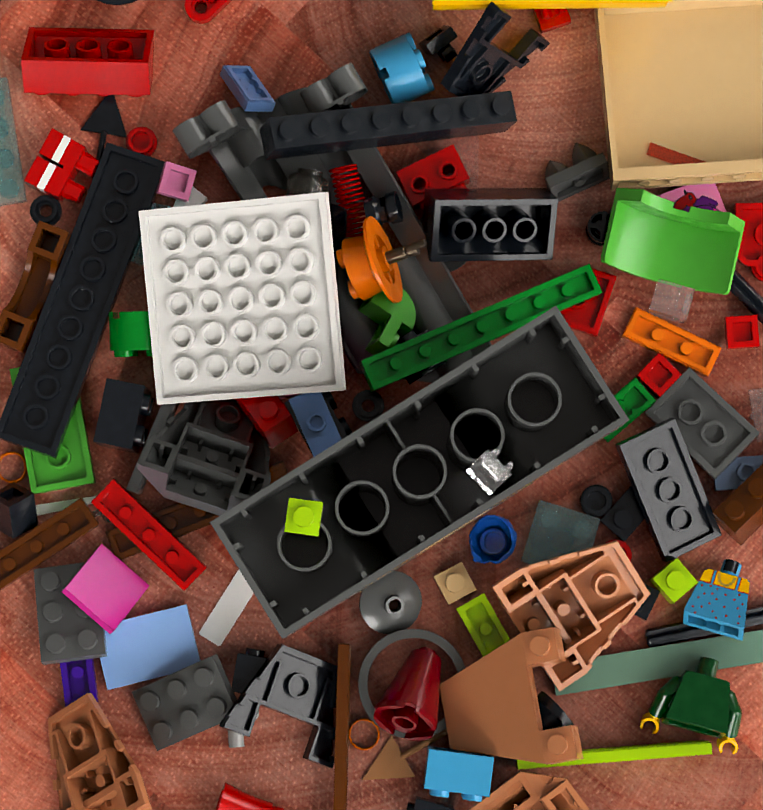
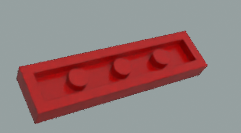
M115 478L91 501L100 512L183 591L207 568L197 556Z

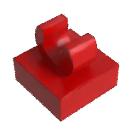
M532 9L541 34L571 24V18L567 9Z

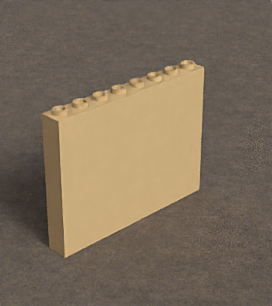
M672 0V2L667 3L665 8H595L594 17L611 191L616 190V188L643 189L763 180V0Z

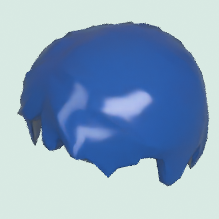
M485 515L479 518L469 534V544L474 562L499 564L508 559L516 546L517 533L508 519L499 515Z

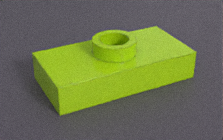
M484 593L456 608L483 657L510 640Z

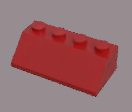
M29 27L21 57L24 93H35L37 95L57 93L70 96L79 94H97L99 96L129 95L131 97L150 95L153 81L154 30Z

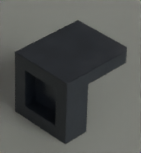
M15 482L0 489V531L14 539L38 525L34 493Z

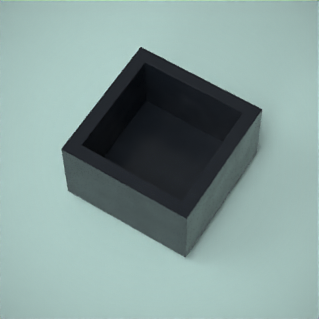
M107 378L93 442L102 447L138 454L139 447H144L148 436V429H145L144 426L146 416L151 417L154 408L155 398L152 397L151 391L144 385Z

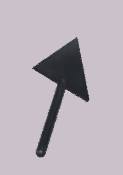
M114 95L105 96L81 129L82 131L101 133L96 157L99 162L105 148L107 135L127 137Z

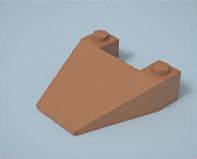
M549 627L520 633L440 684L450 749L551 765L584 759L578 726L569 725L543 730L532 668L566 662L560 629Z

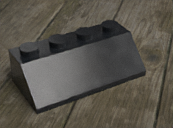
M547 188L425 189L423 225L429 261L552 260L558 198Z

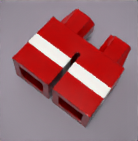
M52 128L39 151L41 157H36L24 182L28 187L46 193L61 202L66 199L79 204L85 195L86 187L74 182L79 171L93 178L99 161L89 154L85 146Z

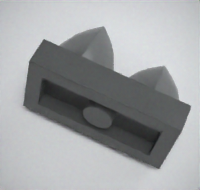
M575 143L572 153L573 166L568 168L557 161H549L545 171L546 187L558 198V202L610 179L608 161L603 152L597 155L589 147Z

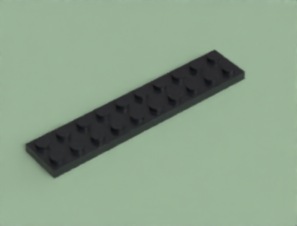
M107 142L0 418V440L55 459L57 458L109 321V312H112L141 237L139 211L151 210L157 194L156 191L164 161Z

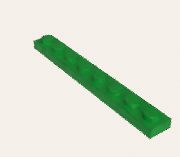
M587 264L363 359L359 362V365L371 392L514 332L554 306H557L559 311H563L600 295L602 290L590 264Z

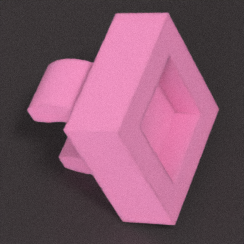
M166 161L156 193L184 202L189 201L197 171Z

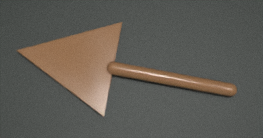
M447 728L433 735L431 739L424 740L403 753L391 735L362 780L415 777L406 758L447 735Z

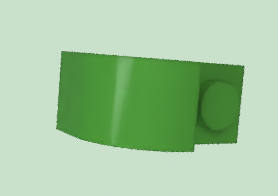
M404 289L402 300L399 303H392L384 292H381L366 301L363 300L358 310L379 324L365 349L372 355L394 347L399 338L413 330L416 321L415 306Z

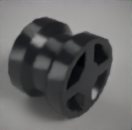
M600 211L593 214L589 219L585 230L586 236L592 244L597 246L604 245L605 233L607 232L611 215L610 212Z

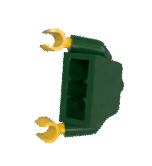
M701 657L697 672L685 670L681 676L672 677L658 690L649 708V712L641 718L640 728H643L646 721H652L655 723L652 734H656L659 731L660 718H662V723L717 738L716 742L720 753H722L723 745L730 742L732 743L731 752L735 754L738 751L735 737L738 736L742 711L736 694L730 690V682L716 678L719 662L712 658Z

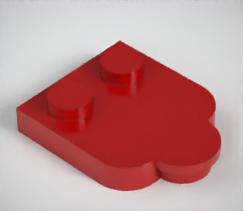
M735 203L734 215L745 221L737 260L742 265L750 267L753 276L763 282V203Z

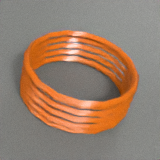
M6 452L0 456V462L5 456L9 454H15L22 458L25 469L20 478L16 480L8 481L1 476V474L0 479L8 483H17L21 481L27 474L26 460L19 453Z
M361 718L350 726L349 740L355 748L369 750L378 743L380 731L372 720ZM360 721L371 722L378 732L376 742L367 748L356 746L350 737L352 727Z

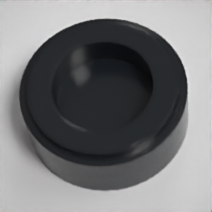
M589 486L580 496L581 509L591 517L603 516L611 509L612 495L604 486Z

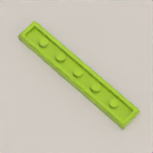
M708 740L582 749L584 759L552 765L516 760V768L519 770L712 754V744Z

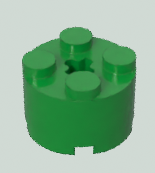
M148 311L119 312V317L118 312H109L110 351H114V357L138 356V350H146V356H152Z

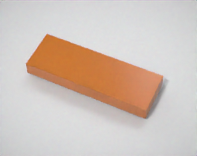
M635 307L622 334V337L657 354L660 353L665 358L686 368L690 367L693 371L705 377L709 376L722 349L638 307Z

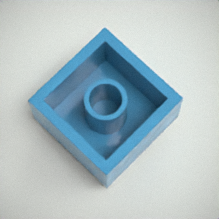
M428 746L423 780L424 789H429L431 796L449 798V793L454 792L461 793L463 800L482 802V796L490 797L494 756Z

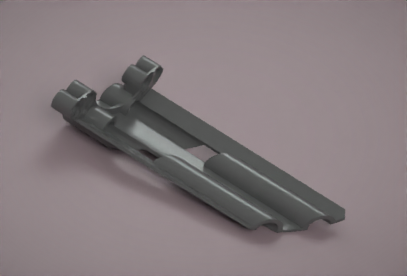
M352 63L338 68L327 78L321 79L308 87L279 96L274 100L276 103L273 112L244 111L242 107L230 109L226 101L222 100L205 109L199 116L192 117L173 129V133L189 159L209 151L241 200L268 198L262 188L269 185L283 189L292 195L329 192V203L338 205L340 203H337L336 200L339 198L335 197L338 193L333 192L337 188L332 187L336 183L331 182L335 178L330 177L333 173H330L329 170L344 165L357 164L356 167L358 169L338 175L359 172V174L339 180L360 177L358 180L340 185L361 182V184L341 190L357 187L363 188L342 195L364 192L361 195L347 199L372 196L382 198L385 193L396 191L402 206L403 222L395 224L388 222L401 245L405 247L407 244L422 239L426 241L424 227L377 147L265 160L260 128L268 118L353 108L351 104L368 92ZM364 199L358 200V201H355V202H351V203H348V204H354V203L363 202ZM427 245L419 248L420 254L397 262L402 287L408 293L415 306L416 321L413 330L417 335L426 330L432 331L473 313L445 263L429 261ZM334 254L343 352L356 372L363 374L359 362L373 356L365 349L379 324L358 311L363 300L361 298L353 299L350 295L347 284L350 279L346 268L342 269L340 267L336 254ZM491 342L446 360V364L417 381L433 383L492 346Z

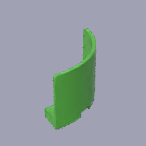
M616 188L601 254L602 263L625 273L670 286L714 294H729L745 221L731 212L713 211L690 206L689 212L673 208V201L656 196L644 189Z

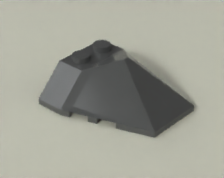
M235 399L185 403L184 408L175 417L172 416L168 419L165 427L157 435L153 434L147 440L137 463V469L164 498L218 516L271 483L269 445Z

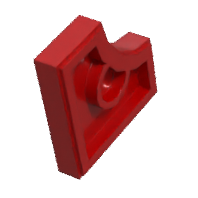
M592 268L602 293L560 312L571 329L597 337L617 276Z

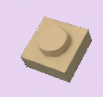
M462 562L434 576L448 605L477 590Z

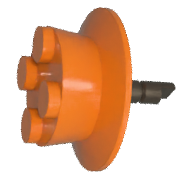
M372 216L366 217L363 223V235L343 239L342 249L336 250L337 261L342 269L346 268L350 279L347 284L352 298H361L366 301L384 292L392 303L401 302L403 287L397 262L420 254L419 248L427 244L425 239L407 244L406 247L402 246L392 249L380 223Z

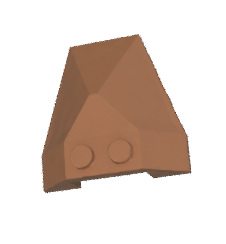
M617 540L519 567L491 585L499 602L519 633L549 627L560 629L566 662L541 666L559 692L588 673L593 666V661L603 649L606 650L612 643L611 639L622 625L625 626L650 595V592Z
M86 693L48 718L51 760L56 759L57 779L52 780L53 790H58L60 810H153L139 769L92 693Z

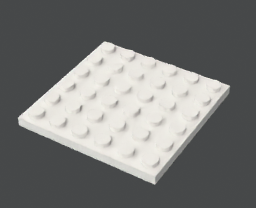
M329 192L139 211L157 405L346 390Z

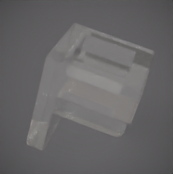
M660 279L656 283L652 301L648 306L647 312L654 316L684 323L688 317L695 289Z

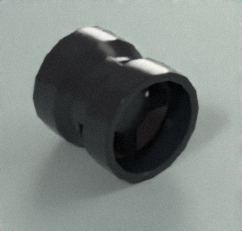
M396 191L385 193L382 198L375 196L364 198L366 217H374L381 226L386 222L392 224L403 222L402 206Z

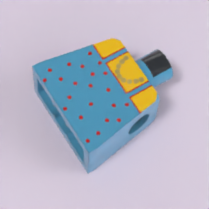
M726 559L722 563L720 572L712 569H706L703 572L684 608L683 624L737 640H743L750 581L739 577L742 567L740 563Z

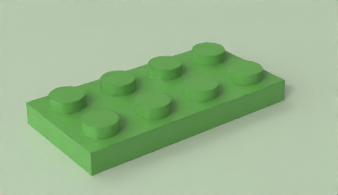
M20 367L10 369L12 386ZM80 396L56 459L23 448L30 489L34 495L96 483Z

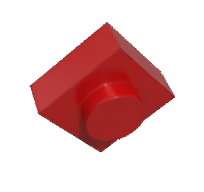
M757 315L724 318L726 350L758 348L760 346Z
M658 353L636 377L660 398L682 374L663 355Z

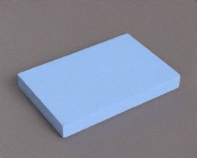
M187 604L122 620L111 634L105 630L107 657H100L107 690L167 676L201 661Z

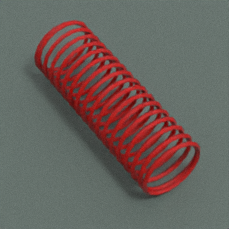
M357 164L344 165L329 170L330 173H333L330 177L335 178L331 182L336 183L332 186L337 188L333 191L338 193L335 195L336 198H339L336 202L340 203L338 205L345 209L364 204V202L348 203L362 200L365 197L347 199L361 195L364 192L342 195L360 190L363 187L341 190L359 185L361 182L340 185L358 180L360 177L339 180L359 174V172L338 175L358 169L356 167ZM364 207L346 210L347 214H349L347 215V227H349L347 232H350L347 233L346 238L363 235V233L355 234L362 232L363 228L354 229L363 226V223H352L363 221L366 217L351 218L365 215V212L350 213L364 210Z

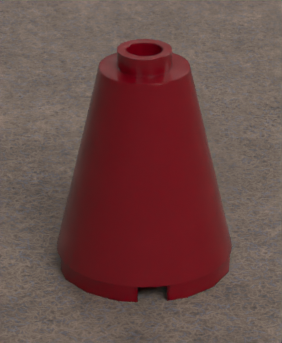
M421 647L411 651L376 704L373 718L378 726L392 735H394L395 730L406 733L404 739L411 741H424L433 737L438 724L441 659L434 650Z

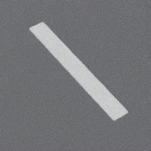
M240 570L237 571L199 631L201 636L217 646H221L253 595L252 589Z

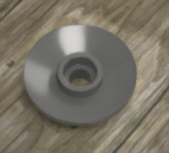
M393 571L361 591L359 598L362 618L369 627L383 634H391L409 628L416 621L422 606V596L418 585L410 576L400 571ZM397 599L398 607L390 610L389 603Z

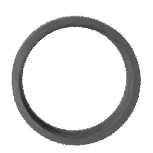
M405 629L385 636L370 649L360 669L358 688L362 705L370 719L377 726L378 724L373 718L375 708L369 697L367 683L369 670L377 655L385 647L398 640L420 638L441 647L450 656L457 673L465 669L464 662L457 650L447 640L430 631ZM445 717L438 722L434 735L446 729ZM395 730L394 736L404 738L406 733Z

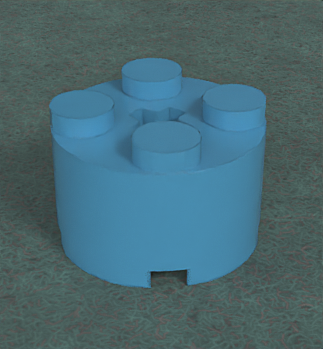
M410 32L369 50L379 79L381 78L385 87L384 90L391 104L410 102L435 90L429 74H424L426 63L420 50L416 48Z

